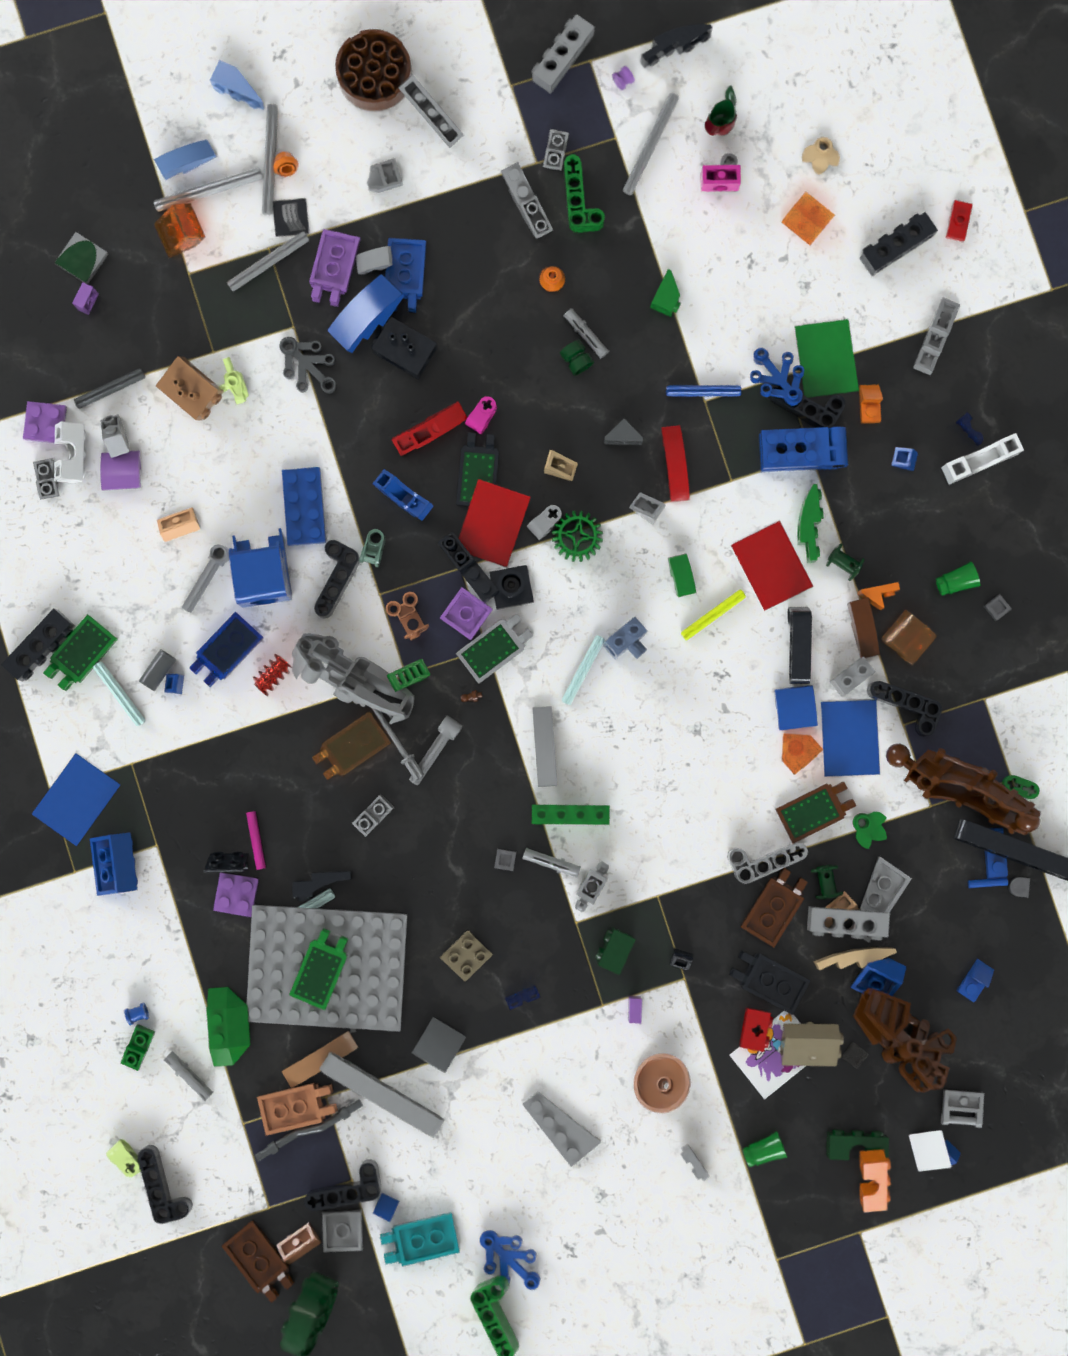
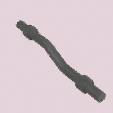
M359 1099L348 1107H342L338 1110L337 1114L321 1124L295 1129L278 1141H272L267 1145V1148L255 1154L257 1161H261L270 1154L274 1155L280 1151L281 1147L299 1136L323 1132L340 1120L349 1118L351 1113L363 1106L362 1102Z

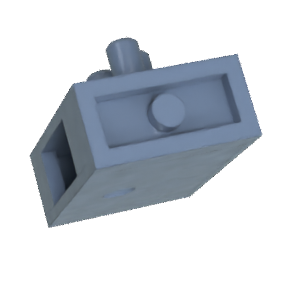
M635 616L610 636L603 646L614 660L627 650L638 659L647 651L640 642V639L647 633V629Z

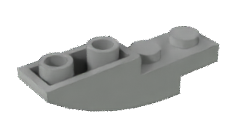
M517 162L501 170L509 187V192L534 237L538 239L553 231L519 163Z

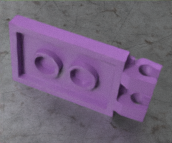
M323 229L309 280L310 284H312L311 287H313L312 301L320 303L322 290L331 292L330 305L338 307L341 294L344 295L349 286L360 244V237Z

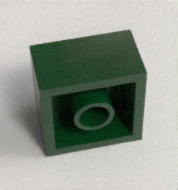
M612 927L611 930H607L603 938L605 945L603 948L599 947L595 958L598 966L620 975L636 939L634 936Z

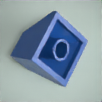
M890 958L869 962L850 988L860 993H863L868 988H873L893 996L903 983L906 966Z

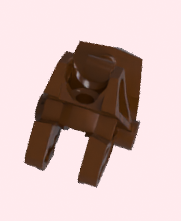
M873 988L865 990L861 995L853 1017L872 1045L880 1043L884 1047L882 1051L884 1061L889 1064L901 1061L899 1072L916 1092L924 1093L930 1089H941L945 1085L949 1067L939 1062L943 1054L954 1053L957 1037L949 1028L940 1033L934 1032L927 1036L930 1023L927 1020L920 1021L911 1016V1003ZM908 1023L913 1025L911 1037L903 1031ZM944 1034H948L951 1038L949 1045L944 1044L945 1041L942 1039ZM906 1063H910L913 1067L911 1074L905 1070ZM935 1077H937V1084H933ZM920 1080H922L924 1087L919 1086L921 1084Z

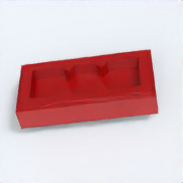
M954 200L945 238L965 241L973 204Z

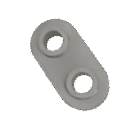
M686 1144L681 1148L683 1151L681 1153L682 1158L687 1164L689 1162L694 1167L692 1172L698 1180L702 1179L705 1181L710 1177L690 1146Z

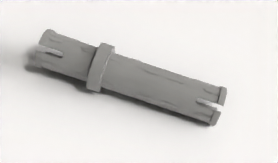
M573 308L564 314V318L574 327L573 330L576 333L578 332L599 358L602 359L609 350L586 325L587 322L582 320Z
M526 848L523 855V860H528L557 870V873L562 872L576 878L581 866L566 862L563 858L560 860Z
M173 1051L164 1059L176 1072L175 1074L179 1075L203 1101H206L213 1094V1091L188 1067V1064L184 1063Z

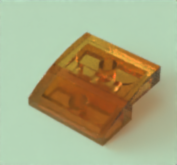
M805 192L781 223L811 246L834 218L835 214L809 193Z
M905 610L882 636L881 640L895 650L900 657L913 665L935 640L937 635L919 619Z

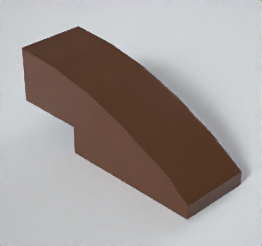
M869 598L847 603L860 658L880 655Z

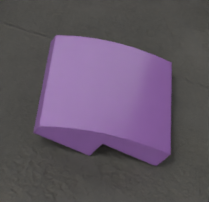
M129 451L111 458L109 453H101V490L141 488L140 451Z

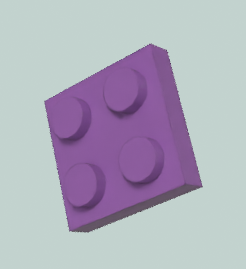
M27 401L23 439L55 443V424L61 421L65 422L67 407L65 405Z
M461 587L440 619L469 640H472L493 609Z
M220 872L213 911L252 917V905L255 904L259 878Z

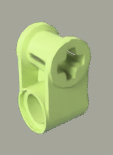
M120 1139L106 1153L108 1159L125 1176L133 1177L141 1172L139 1162H137L138 1155L125 1140ZM132 1163L135 1164L133 1170L130 1169Z

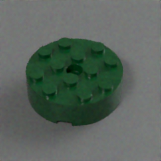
M318 1272L311 1273L309 1278L306 1277L300 1296L290 1306L289 1313L291 1316L289 1321H285L281 1330L284 1333L280 1343L282 1350L295 1356H309L317 1344V1337L319 1333H323L338 1294V1290L335 1289L339 1285L338 1281Z

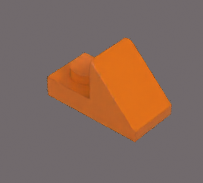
M860 385L861 423H880V402L883 400L879 385Z
M899 582L861 589L858 591V596L861 598L868 597L870 604L882 610L884 609L882 595H884V598L894 596L895 592L900 590Z

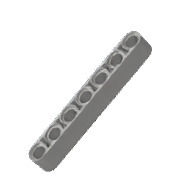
M329 1052L319 1068L327 1076L430 1137H435L445 1121L438 1114L333 1052Z

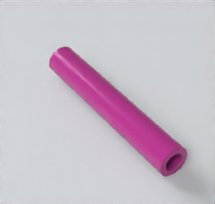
M256 811L248 812L246 816L256 870L264 869L266 865Z

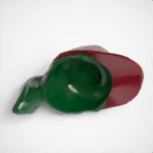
M732 85L728 86L725 91V100L716 103L707 117L704 127L711 136L729 134L736 123V96Z

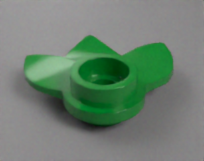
M872 812L868 815L859 813L853 818L852 824L857 831L856 839L862 847L869 849L872 840L882 841L887 839L886 831L881 825L887 817L880 812ZM860 819L865 821L864 826L859 825Z

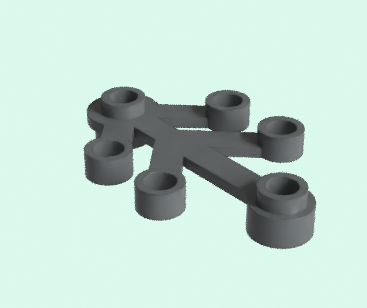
M285 337L281 340L279 347L285 355L283 375L286 379L294 378L295 371L292 368L294 356L298 360V382L296 387L299 392L304 393L308 390L306 369L321 383V388L325 393L330 394L336 390L335 380L331 377H325L313 365L325 364L333 366L335 363L334 356L332 354L303 355L299 351L311 350L314 353H319L322 350V345L319 341L297 342L293 337ZM288 344L293 345L292 349L290 350L286 349V346ZM314 344L319 345L317 350L313 349ZM328 357H331L333 360L332 362L327 363L326 359ZM288 370H291L292 375L287 376L286 372ZM304 383L306 386L304 389H300L299 385ZM328 383L332 384L331 389H326Z

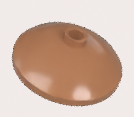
M661 1053L650 1056L641 1063L634 1077V1092L638 1101L643 1107L655 1113H668L677 1109L685 1101L690 1090V1075L687 1067L680 1059L670 1054ZM665 1083L669 1084L667 1089H664Z

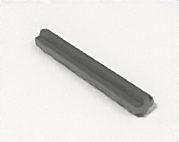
M139 368L75 398L74 403L78 409H81L145 379V374Z

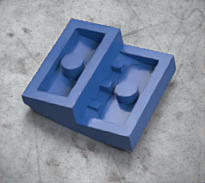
M813 685L774 690L779 730L818 726Z

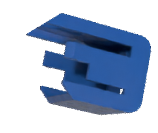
M281 528L278 529L279 535L268 537L269 547L251 549L249 540L237 542L235 535L232 536L234 549H229V561L235 600L242 608L292 600L284 537Z

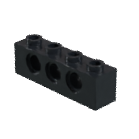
M926 212L921 215L915 214L909 219V223L898 225L893 230L894 233L889 236L888 234L883 235L878 239L877 244L874 246L870 244L862 250L863 253L860 260L871 276L876 275L934 237L938 229ZM909 230H915L917 236L911 235ZM893 240H899L902 246L895 245ZM878 250L885 251L886 256L879 255Z
M53 608L1 665L18 681H27L34 674L33 670L45 663L47 660L46 656L58 649L60 646L59 642L73 632L72 628L75 625L59 610ZM55 627L57 631L56 635L50 637L49 631L51 628ZM42 641L43 648L42 650L37 651L36 645L38 642ZM28 655L30 662L24 665L23 658Z

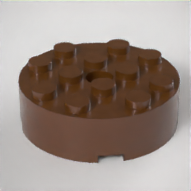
M379 29L360 31L359 34L352 38L349 37L342 44L336 57L335 71L340 89L346 99L356 107L367 111H383L397 105L405 97L398 87L412 75L411 61L403 43L393 34Z

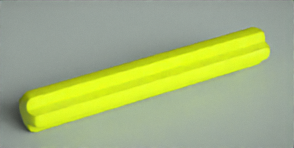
M741 589L683 630L681 632L682 637L685 640H689L745 599V593Z

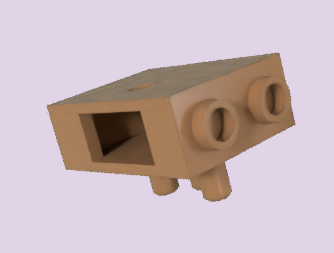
M177 356L156 384L159 390L193 419L199 421L205 420L210 415V409L221 401V395L224 392L190 361L181 356Z

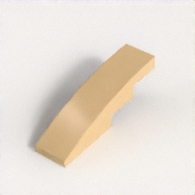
M892 947L851 949L831 954L813 962L818 970L836 963L839 969H843L853 963H857L858 967L864 968L867 963L881 960L897 951Z

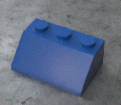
M131 833L90 838L97 896L138 890Z

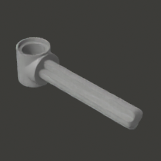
M218 544L210 549L208 557L210 561L182 605L185 611L189 613L193 611L219 566H224L229 561V549ZM223 549L224 556L218 559L216 556L217 551Z
M448 715L438 727L439 735L418 765L424 776L449 739L454 740L463 725ZM412 775L409 778V780L415 785H419L423 779L421 778L418 781H415Z

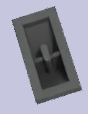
M625 419L616 425L604 438V444L642 445L643 437Z

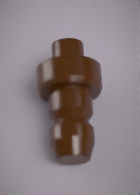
M477 690L460 696L462 702H467L468 700L477 702L479 698L483 697L482 692H477Z

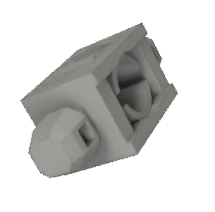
M603 861L596 867V872L590 869L576 893L581 899L577 900L575 909L580 912L585 911L588 902L594 905L608 880L603 875L607 873L609 865ZM591 875L602 881L600 885L596 881V891L589 893L594 895L593 898L582 892L583 889L588 892L587 884L594 881V879H589Z

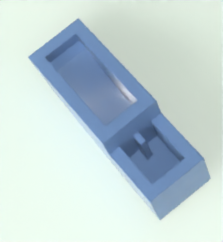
M203 140L174 149L155 158L154 161L166 181L181 172L185 174L214 159L216 155L208 140Z

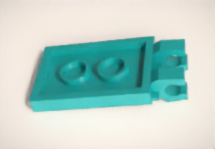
M451 1212L395 1225L392 1228V1232L380 1234L381 1245L394 1242L396 1251L384 1253L385 1264L399 1262V1264L402 1263V1266H407L460 1253Z

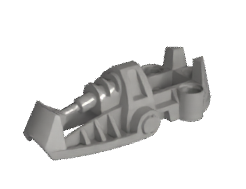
M303 634L292 651V672L296 680L300 674L301 678L309 684L317 682L318 678L336 688L333 695L339 700L346 703L353 701L362 707L367 705L387 713L391 719L389 724L405 720L410 716L414 705V695L407 688L395 692L386 676L389 674L386 670L365 657H358L355 661L343 655L344 650L338 647L339 642L332 636ZM322 661H323L324 663L328 664V666H327L326 668L324 667V664L322 663ZM377 690L386 695L401 699L402 702L401 704L390 703L373 692Z

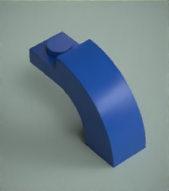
M385 469L373 482V485L384 495L421 521L434 507L429 501L416 494Z

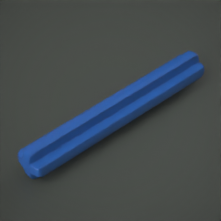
M668 385L666 395L740 396L741 386Z

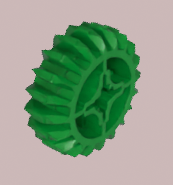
M572 511L571 518L568 513H565L566 520L561 517L559 519L561 525L558 523L554 525L558 531H552L553 535L558 536L552 538V542H558L554 548H561L558 553L560 556L564 552L566 553L565 560L569 558V555L572 556V562H575L576 557H579V561L583 562L582 556L584 555L589 560V553L595 556L596 551L594 548L597 550L601 548L596 543L603 542L602 538L597 537L603 535V531H597L601 525H594L597 520L595 517L591 521L589 520L590 513L583 517V511H580L579 516H576V512ZM577 522L574 530L563 531L570 523ZM583 523L591 529L593 536L583 532ZM578 528H580L579 533L583 538H580L577 545H575L576 540L572 535H575ZM562 537L572 541V550L564 545ZM592 542L587 549L578 551L581 543Z

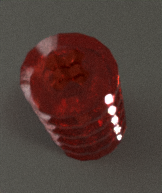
M274 654L276 661L268 660L271 665L270 667L263 666L265 672L258 671L260 678L252 677L255 682L254 685L267 697L269 696L267 689L274 691L272 684L278 686L279 681L277 678L284 680L283 672L290 674L288 667L292 668L285 659L277 654Z

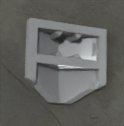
M395 158L370 166V174L367 181L370 192L381 193L403 185Z

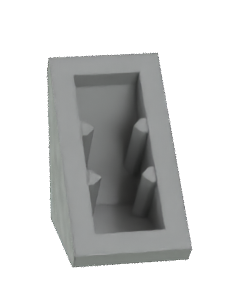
M640 492L629 508L653 525L666 505Z

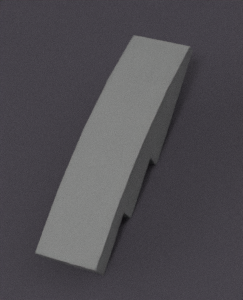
M944 297L942 298L913 366L914 369L928 375L932 374L946 338L951 331L960 304Z
M552 706L533 707L538 787L557 786Z

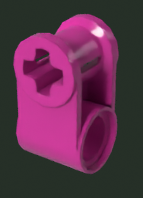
M489 396L483 397L468 416L465 425L482 434L496 413L497 406L495 400ZM489 403H491L492 408H487L485 410L484 404L488 405Z

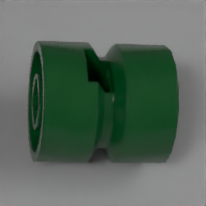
M580 339L568 344L560 351L564 361L570 363L568 367L574 376L584 372L594 364L590 354L585 353L586 348Z

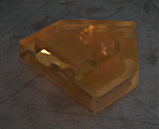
M783 733L781 761L793 775L797 774L823 751V748L811 735Z

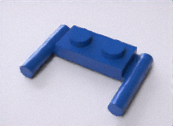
M990 828L1004 834L1003 828ZM985 851L987 879L968 880V887L1008 885L1007 859Z

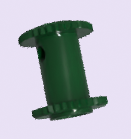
M839 544L828 557L826 566L828 567L831 563L835 564L850 574L848 580L851 581L863 567L865 559L862 558L858 562L840 549L843 544Z
M823 865L811 870V873H818L822 895L816 896L817 899L827 900L843 895V892H837L833 869H837V865Z

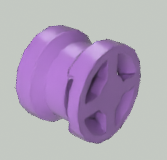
M623 66L618 73L614 72L612 74L616 86L621 91L626 88L627 84L635 82L634 76L627 66Z

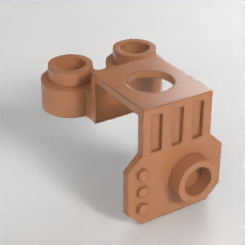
M407 592L403 596V603L401 605L396 601H390L386 605V612L391 617L398 616L407 632L404 638L413 640L419 637L420 633L426 631L429 625L423 624L415 609L418 603L417 595L414 592ZM409 597L414 598V602L412 604H409L407 602V599ZM396 606L397 612L392 613L390 611L391 607ZM410 619L418 621L419 626L417 629L411 630L408 628L407 623Z

